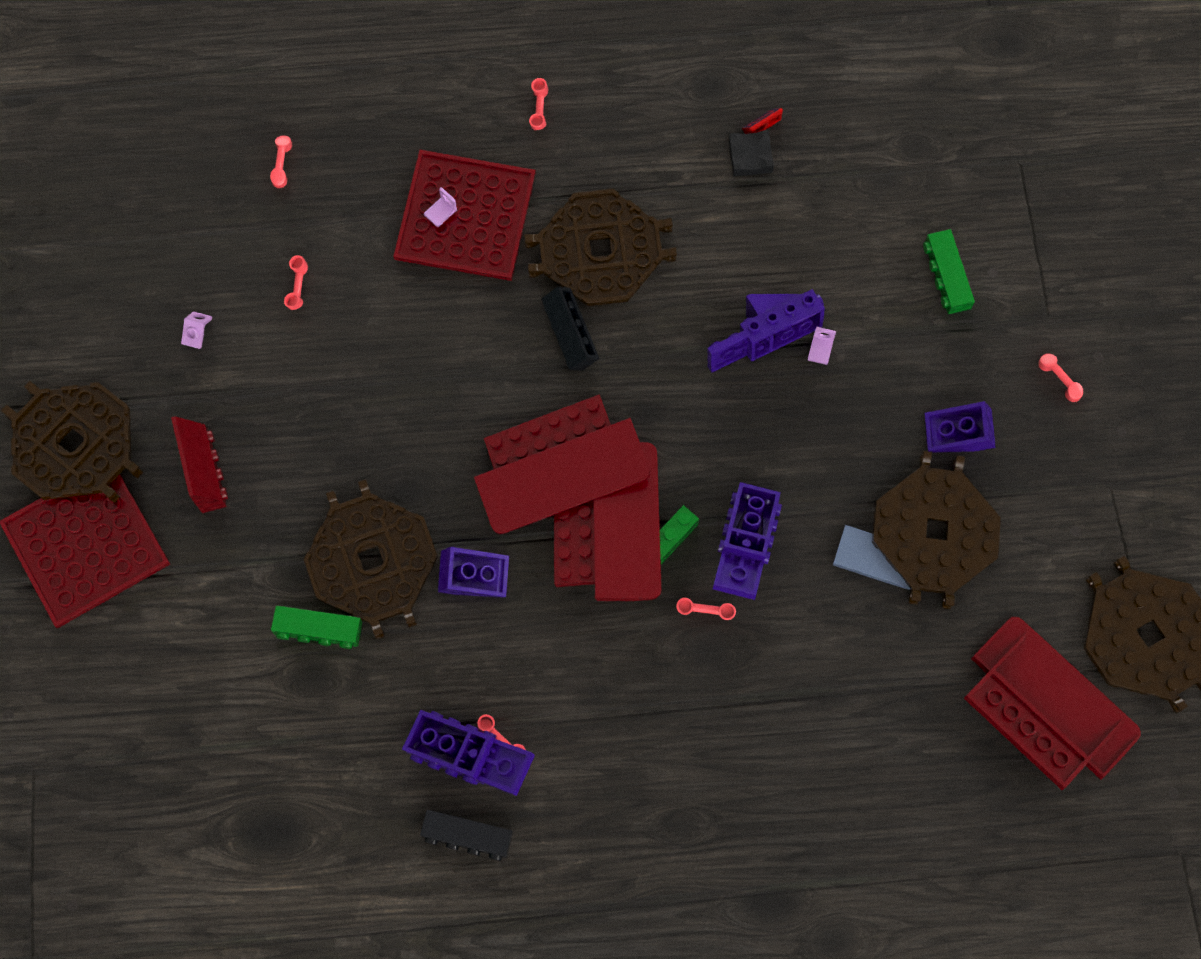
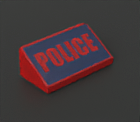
M771 109L742 128L743 132L751 134L768 129L781 120L783 109Z

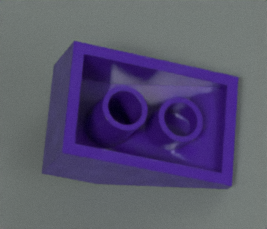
M985 401L925 413L928 452H971L996 448L992 409Z
M456 547L442 550L438 592L454 595L505 598L509 556Z

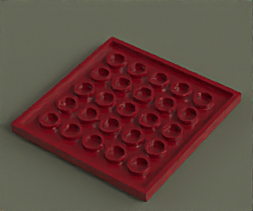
M419 150L393 256L394 260L512 281L536 170ZM442 187L455 199L457 211L442 225L436 227L424 216V212L441 198L439 189Z
M121 474L109 485L120 496L116 503H113L103 493L49 500L40 498L0 520L2 529L56 628L65 625L170 565Z

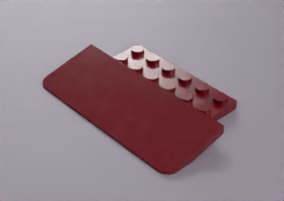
M599 394L485 437L484 441L494 469L475 476L474 479L492 529L498 534H505L645 481L650 475V468L631 418L611 425Z
M640 442L650 468V475L645 481L554 515V584L556 587L595 584L596 601L653 600L661 594L657 449L653 444Z
M1019 617L1009 618L971 658L986 675L964 699L1061 790H1064L1085 766L1100 780L1103 779L1141 736L1140 728L1134 721Z

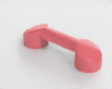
M537 78L531 84L533 93L536 96V113L530 117L529 122L532 129L541 130L546 127L543 108L544 97L548 94V86L544 79Z
M279 136L275 139L278 150L275 169L272 170L270 179L276 188H282L287 184L283 165L285 152L290 151L292 148V142L288 136Z
M300 255L292 257L289 261L290 268L295 272L293 293L286 295L284 304L290 310H296L303 305V300L300 297L303 275L307 272L308 265Z
M1042 355L1038 362L1040 369L1043 371L1052 370L1067 387L1065 391L1066 398L1071 402L1079 401L1083 395L1082 386L1077 382H1073L1057 364L1058 360L1055 355Z
M681 598L676 605L677 611L683 615L691 612L716 614L724 620H731L736 614L735 607L730 603L712 606L696 604L689 598Z
M485 714L479 717L477 722L479 732H491L496 735L495 739L512 745L494 728L495 721L492 716ZM521 744L513 745L518 748L526 750L525 747Z

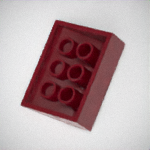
M176 416L171 417L190 498L202 513L227 507L225 500L228 499L226 488H222L221 481L224 480L221 468L217 467L216 462L219 461L217 450H213L212 443L215 442L212 430H208L205 424Z

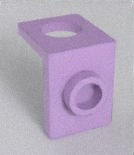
M442 187L439 189L441 198L424 212V216L436 227L442 225L457 211L455 199Z
M192 312L184 319L181 344L198 349L202 348L204 328L212 320V316Z
M816 327L808 356L809 361L828 364L836 331Z

